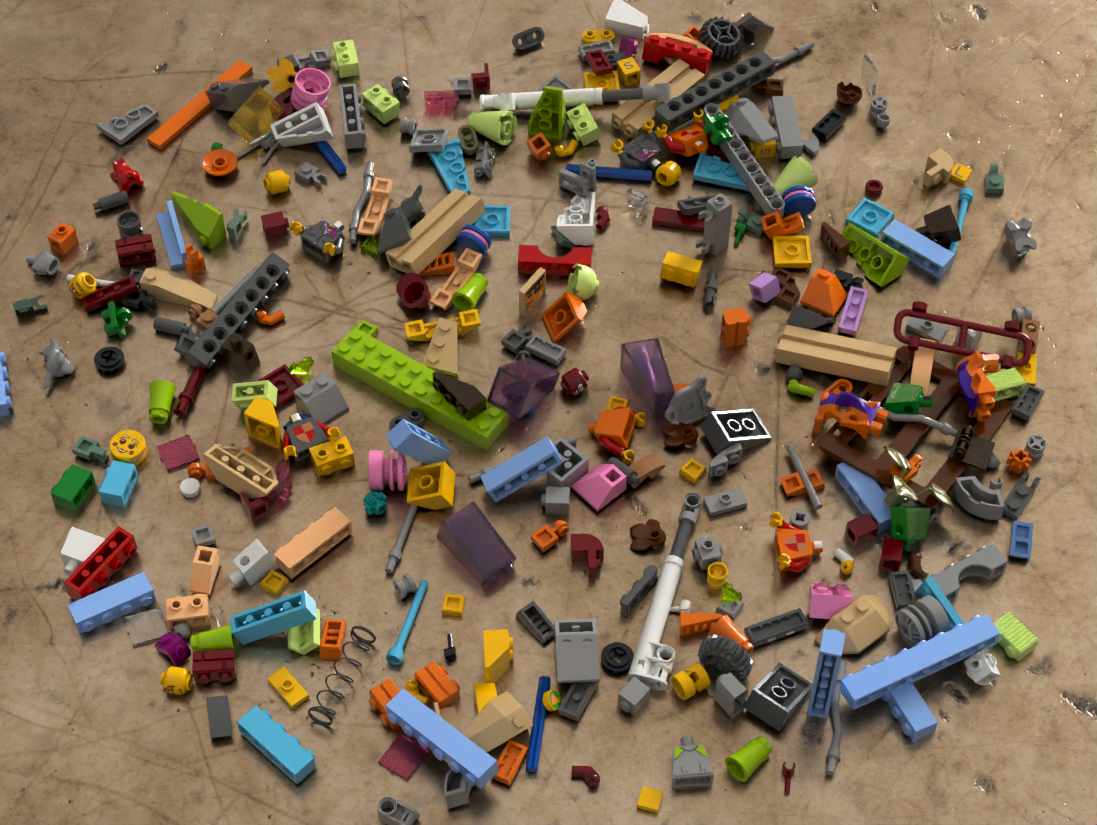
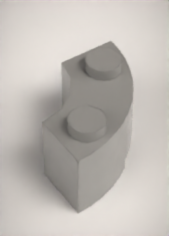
M976 476L956 478L952 492L958 503L965 510L987 520H1001L1005 506L1000 490L984 487L978 482Z
M450 769L449 773L447 772L444 781V793L448 809L469 803V793L473 787L460 772L455 773L452 769Z

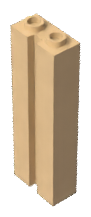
M678 59L647 85L655 86V84L670 83L672 99L705 82V75L697 69L691 70L689 64ZM627 100L612 112L611 125L632 139L637 138L644 132L647 134L648 131L642 129L643 122L645 121L647 126L650 127L648 120H655V108L668 101Z
M455 188L411 229V240L385 253L390 267L405 273L413 272L419 275L456 240L457 235L465 225H472L486 212L482 198L472 194L469 195L467 192Z
M786 324L784 332L781 331L779 334V344H775L774 354L776 355V363L790 366L795 365L804 369L887 386L895 363L897 347Z

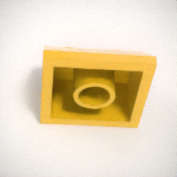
M255 397L244 412L248 436L282 450L280 425L273 403L267 399Z
M445 461L410 468L407 503L433 510L452 507L456 472Z
M508 629L483 630L485 683L496 682L510 669V660H514L513 637H509Z

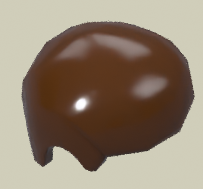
M842 81L837 84V98L841 103L854 104L861 100L863 92L859 86L853 85L852 82L844 85Z

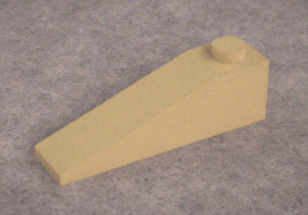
M506 691L489 701L462 734L487 753L533 726L523 706Z

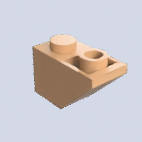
M204 546L197 547L192 562L190 593L207 594L210 596L220 565L218 549Z

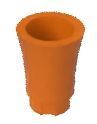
M728 615L721 617L707 634V636L715 634L717 636L722 635L724 638L729 637L730 640L742 645V648L748 651L747 654H750L754 649L749 639L734 625Z

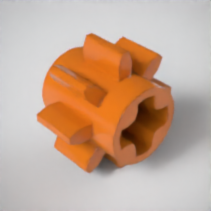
M1021 449L1015 452L1010 451L1006 464H1010L1009 470L1018 474L1022 471H1028L1029 465L1032 462V459L1028 458L1029 452Z

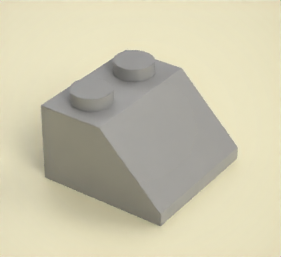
M326 372L294 390L295 403L304 414L310 415L309 417L323 424L349 410L337 384Z

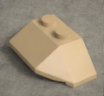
M215 444L203 454L215 478L238 494L244 492L248 500L267 496L278 486L274 468L243 448Z
M862 595L834 615L817 635L815 642L820 646L823 630L834 629L845 633L842 654H859L889 632V608L876 595Z

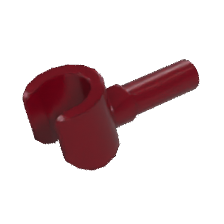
M785 762L782 766V775L785 777V793H790L791 777H793L795 772L794 762L791 769L785 767Z

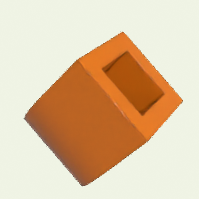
M778 211L761 217L764 232L771 240L773 236H790L805 229L799 212L783 219Z

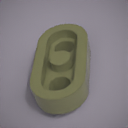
M470 125L461 126L458 129V138H460L462 152L467 155H473L477 153L479 148L475 129Z

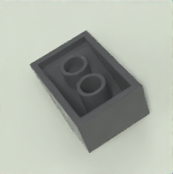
M248 77L215 82L210 85V88L205 93L214 109L235 112L270 82L265 79Z
M754 408L710 412L700 426L717 455L740 443L743 448L742 451L772 438Z
M779 662L752 689L744 708L779 731L810 693L812 683Z

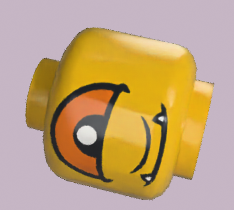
M86 272L78 273L69 281V290L78 299L92 294L97 287L95 278Z
M171 666L167 669L166 673H162L160 684L164 686L166 693L184 695L187 691L191 690L193 675L190 674L187 668Z

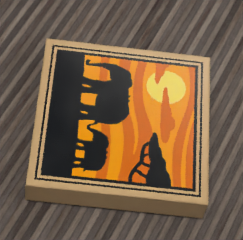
M540 267L519 290V314L524 317L546 294L545 269Z

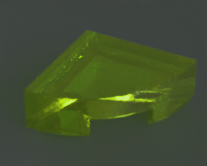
M369 236L362 244L361 251L377 257L376 239L373 236Z
M304 357V360L298 363L294 362L289 367L290 373L308 374L314 363L313 357Z
M724 582L721 598L729 601H742L741 592L734 590L732 584Z

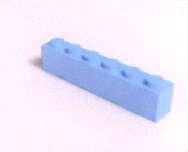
M834 629L823 630L806 715L828 718L841 661L845 633Z
M404 688L385 705L388 714L387 718L390 722L400 725L408 736H414L423 748L426 749L428 747L432 750L435 757L440 761H446L455 773L460 772L470 785L473 786L475 784L482 789L499 772L497 760Z

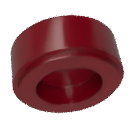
M869 180L866 183L865 192L867 195L877 197L882 194L883 184L880 181Z

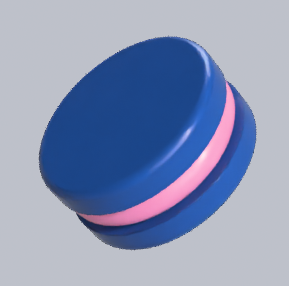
M794 186L782 194V199L785 202L784 212L789 216L797 212L801 216H806L816 208L814 191L807 186Z
M465 225L456 237V242L463 251L468 248L482 254V257L492 245L488 234L474 225Z

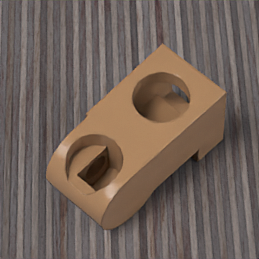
M1023 319L1020 332L1026 334L1031 339V354H1035L1040 321ZM1027 325H1032V326L1035 327V329H1034V328H1027L1026 326H1027ZM1019 340V352L1024 353V342Z

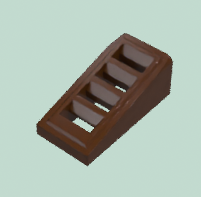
M823 222L820 236L835 256L841 260L849 254L850 241L829 224Z

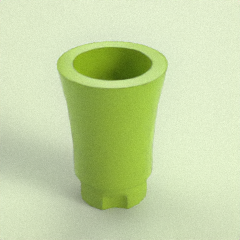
M475 273L452 295V302L455 307L461 311L474 309L479 298L486 290L488 285L487 278L480 273Z
M155 380L149 384L150 404L148 413L150 422L165 424L168 421L172 399L176 390V386L173 383L165 380Z
M231 624L191 635L190 640L193 652L235 649L237 652L236 638L231 634Z
M762 736L751 740L739 751L725 759L728 771L737 780L746 782L757 767L772 753V746Z

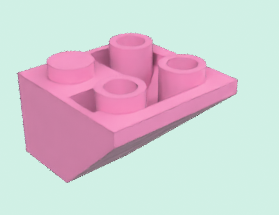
M598 464L574 482L571 488L598 512L626 490L627 476L614 464Z
M824 582L810 584V618L831 619L853 602L851 588L845 584H835V586H827V583Z

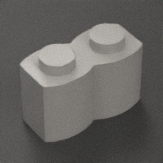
M731 672L719 676L716 680L714 700L733 718L744 710L748 691Z

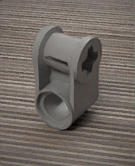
M383 797L377 804L378 818L387 825H412L420 817V814L414 808L404 805L392 797ZM385 808L392 809V811L388 813L383 812L382 810Z

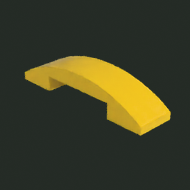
M477 309L459 312L460 317L448 319L457 322L458 336L481 325ZM421 319L404 323L407 339L431 341L438 321L423 324Z

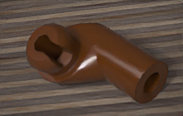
M911 552L908 556V568L920 579L925 580L929 572L921 567L922 555L919 552Z

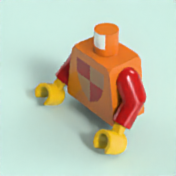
M700 109V115H696L695 111L693 112V120L698 122V125L695 123L669 135L666 134L667 126L665 124H662L661 129L659 127L656 129V135L664 138V143L672 153H678L686 157L705 152L710 141V134L705 133L702 129L706 123L703 121L704 111Z
M618 406L612 410L602 411L597 422H590L588 424L589 434H595L602 446L618 456L622 455L623 462L630 465L632 460L627 456L634 459L635 453L633 450L625 451L623 449L628 447L634 425L637 427L645 426L646 414L643 412L635 414V411H632L630 407Z
M774 512L769 516V518L773 519L769 522V525L771 527L777 526L774 541L778 557L776 561L779 563L780 571L790 570L798 573L811 564L813 553L823 552L822 541H810L807 530H802L788 524L778 512Z

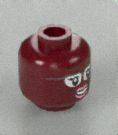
M573 368L561 377L562 381L560 384L567 395L576 396L588 388L587 381L589 377L584 370L580 371L578 368Z

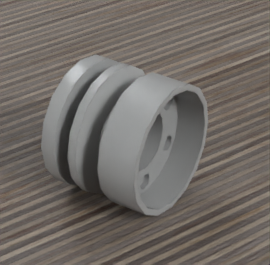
M930 595L913 602V605H908L895 614L898 630L911 647H915L922 640L928 641L940 632L945 633L950 630L947 613L942 605Z

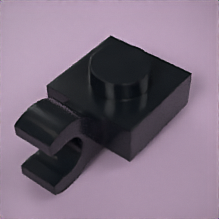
M838 269L835 270L834 274L837 276L845 292L851 286L863 288V278H853L851 273Z
M138 289L137 292L122 298L124 305L139 309L143 305L147 309L154 311L157 307V304L153 303L155 297L148 296L146 290Z

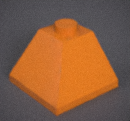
M819 268L811 277L800 300V304L833 318L846 302L848 295L835 274Z
M566 291L541 315L553 342L559 341L583 318L587 310L581 297Z

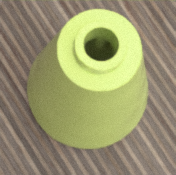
M512 111L473 112L467 119L468 125L472 126L476 132L500 145L511 143L512 140L510 138L512 135H515L517 129V118L513 116Z
M794 156L773 183L781 197L791 187L807 186L810 188L817 184V174L813 175L812 171L814 169L802 157L796 158L797 156Z

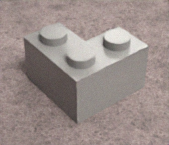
M559 437L553 444L556 446L563 463L547 472V484L551 487H571L574 482L588 472L589 459L562 437Z

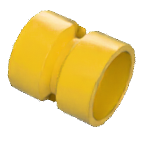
M699 663L688 667L686 672L681 671L671 677L673 688L684 701L694 696L696 691L701 692L710 687L711 684L707 672Z

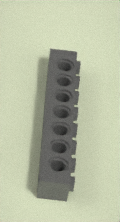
M763 50L753 54L735 66L672 98L663 105H659L655 108L654 121L659 126L665 124L668 133L692 120L694 111L696 115H700V109L704 111L705 105L709 103L719 105L774 75L776 62Z
M272 251L190 348L184 360L193 367L197 366V369L198 366L204 370L206 368L210 369L216 362L215 357L217 355L220 356L221 345L231 334H235L238 330L242 331L248 323L246 320L249 317L253 318L259 304L263 306L269 298L267 296L269 292L274 293L279 286V280L284 281L289 274L287 270L290 264ZM225 323L231 324L232 327L227 326Z

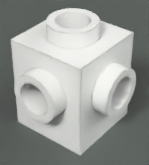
M979 651L964 661L967 667V675L976 684L985 686L1001 676L996 667L997 661L992 654Z

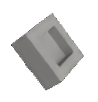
M471 77L454 78V95L471 94Z
M210 523L191 529L196 548L216 543Z

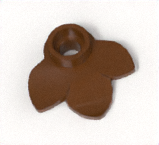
M679 422V424H668L663 427V431L669 436L664 442L665 446L678 447L682 444L692 445L697 442L698 431L693 428L692 423L683 424Z
M649 519L646 524L639 523L630 528L631 534L636 538L630 545L631 549L642 551L647 550L651 546L654 548L661 547L665 543L666 534L661 529V524L657 520Z

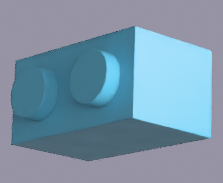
M112 461L111 466L106 469L103 483H100L98 488V494H100L102 503L125 507L138 477L134 464Z

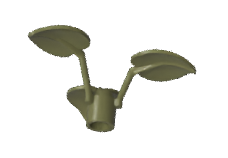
M887 446L883 447L891 460L902 469L900 476L893 475L894 487L891 489L892 492L884 498L885 503L889 507L900 506L902 503L906 504L910 500L916 502L918 496L931 492L940 502L950 507L952 512L955 511L947 493L933 483L930 487L915 494L903 480L907 470H912L908 460L897 450Z

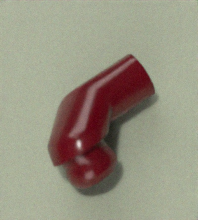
M605 206L596 208V213H599L597 216L601 218L596 224V228L600 231L604 230L611 220L609 211Z
M572 765L571 776L583 777L590 786L599 784L600 776L593 767Z

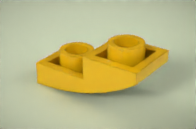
M495 682L473 684L477 715L489 701L497 697Z

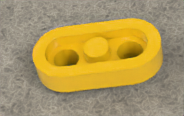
M608 29L584 31L581 39L583 45L611 40L613 44L615 41L614 32Z

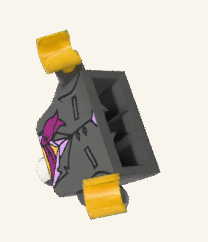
M652 119L648 120L650 127L647 126L645 121L642 124V129L648 131V134L644 132L625 146H623V142L620 139H617L610 146L612 152L618 153L617 156L624 167L640 170L652 168L656 172L657 168L662 165L660 162L661 147L656 132L652 130L654 127Z
M293 221L289 230L294 231L296 236L301 235L302 247L324 261L329 262L334 255L343 252L344 240L341 231L344 229V225L340 221H336L333 225L326 221H320L307 227L302 226L299 222Z

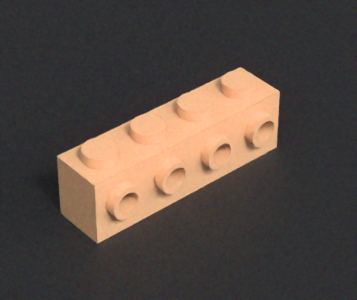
M336 507L325 512L319 520L311 523L302 533L295 535L289 543L277 549L274 553L276 565L293 579L351 534V521Z

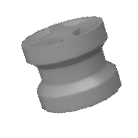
M883 97L873 98L869 111L870 115L877 118L880 113L886 114L888 101Z
M403 116L400 122V133H409L413 136L415 130H417L418 120L415 118L408 119Z
M1025 306L1022 309H1012V321H1016L1021 325L1023 319L1032 320V312L1029 306Z
M1031 435L1028 438L1025 451L1029 452V458L1039 459L1043 456L1047 446L1046 439L1041 435Z
M796 509L790 515L789 524L802 530H808L810 515L805 510Z
M409 573L403 575V578L400 580H393L394 588L402 599L408 593L417 591L416 584Z

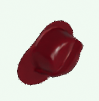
M413 272L403 275L396 286V292L408 308H428L431 293L424 280L417 273Z

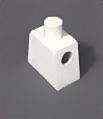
M71 527L61 550L63 563L66 564L63 569L64 573L71 576L101 545L105 538Z
M256 539L233 559L237 569L228 577L234 585H237L243 579L249 585H253L266 577L271 569L276 571L278 568L266 548Z

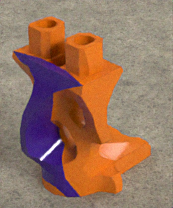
M975 351L974 354L960 360L956 365V370L962 392L970 408L969 416L971 418L977 417L979 422L989 421L991 418L990 409L995 405L994 396L996 393L995 387L985 374L989 372L992 374L998 371L999 355H983L979 351Z
M846 391L838 395L825 392L814 419L815 423L812 433L820 434L825 422L830 418H834L840 423L839 426L855 429L863 439L867 438L868 433L879 437L883 427L882 424H885L889 412L879 409L881 404L879 401L865 403L859 397ZM838 409H847V412H840Z

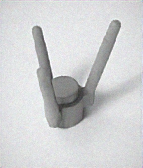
M268 131L266 134L250 142V147L237 155V159L261 145L265 149L270 148L262 161V165H265L272 152L278 147L276 145L278 141L275 139L273 132Z

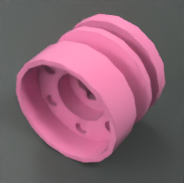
M315 68L300 70L296 74L290 98L294 108L299 111L317 102L324 109L331 85L330 78L326 73Z
M370 450V491H383L385 482H389L391 491L395 489V482H398V490L404 491L407 480V460L402 452L398 450V459H395L394 450H390L389 459H385L383 450Z

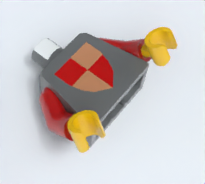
M295 413L289 418L292 424L287 427V433L283 436L282 450L286 460L288 456H294V460L297 462L310 456L309 448L329 442V438L331 442H334V437L342 436L338 427L330 428L319 421H315L312 417L303 420L299 413Z

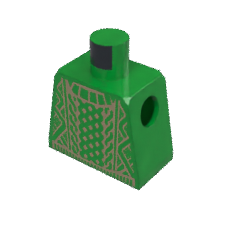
M893 383L886 399L885 407L896 414H920L922 407H933V396H924L923 387L920 385Z
M891 506L892 537L904 541L903 551L914 552L915 540L926 539L931 508Z

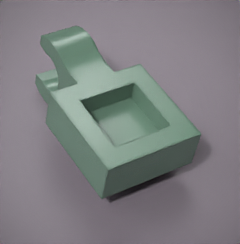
M991 163L989 175H985L984 179L985 193L1003 194V175H998V163Z
M236 208L233 211L234 216L228 222L226 228L229 233V239L237 241L243 229V223L248 218L247 211L239 215V211Z
M741 208L738 212L737 221L746 224L747 230L761 236L764 232L761 221L762 216L753 213L751 216L746 209Z
M551 226L557 238L556 241L560 246L570 249L576 246L560 233L556 226Z
M40 294L33 298L13 302L14 311L19 310V313L30 310L29 307L33 306L39 309L46 308V304L40 305L38 303V300L44 298V295Z
M83 435L72 448L74 455L87 460L94 456L98 461L105 463L109 458L108 455H105L107 450L100 447L99 441Z

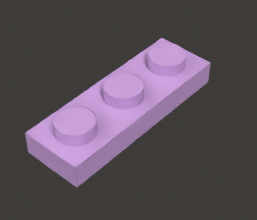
M854 286L850 287L838 326V332L856 336L869 290Z

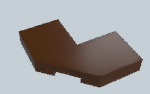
M765 79L754 85L765 95L783 96L782 79Z
M776 267L771 275L778 278L779 286L782 290L776 296L775 302L792 309L800 298L799 288L796 286L792 273Z

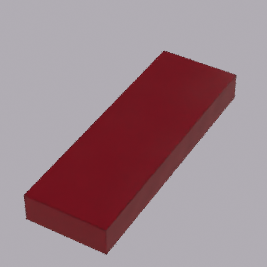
M655 207L652 224L704 232L705 218L699 220V213L688 216L683 215L680 210Z
M133 275L128 276L83 297L82 300L87 313L108 304L110 301H116L137 292L138 288Z

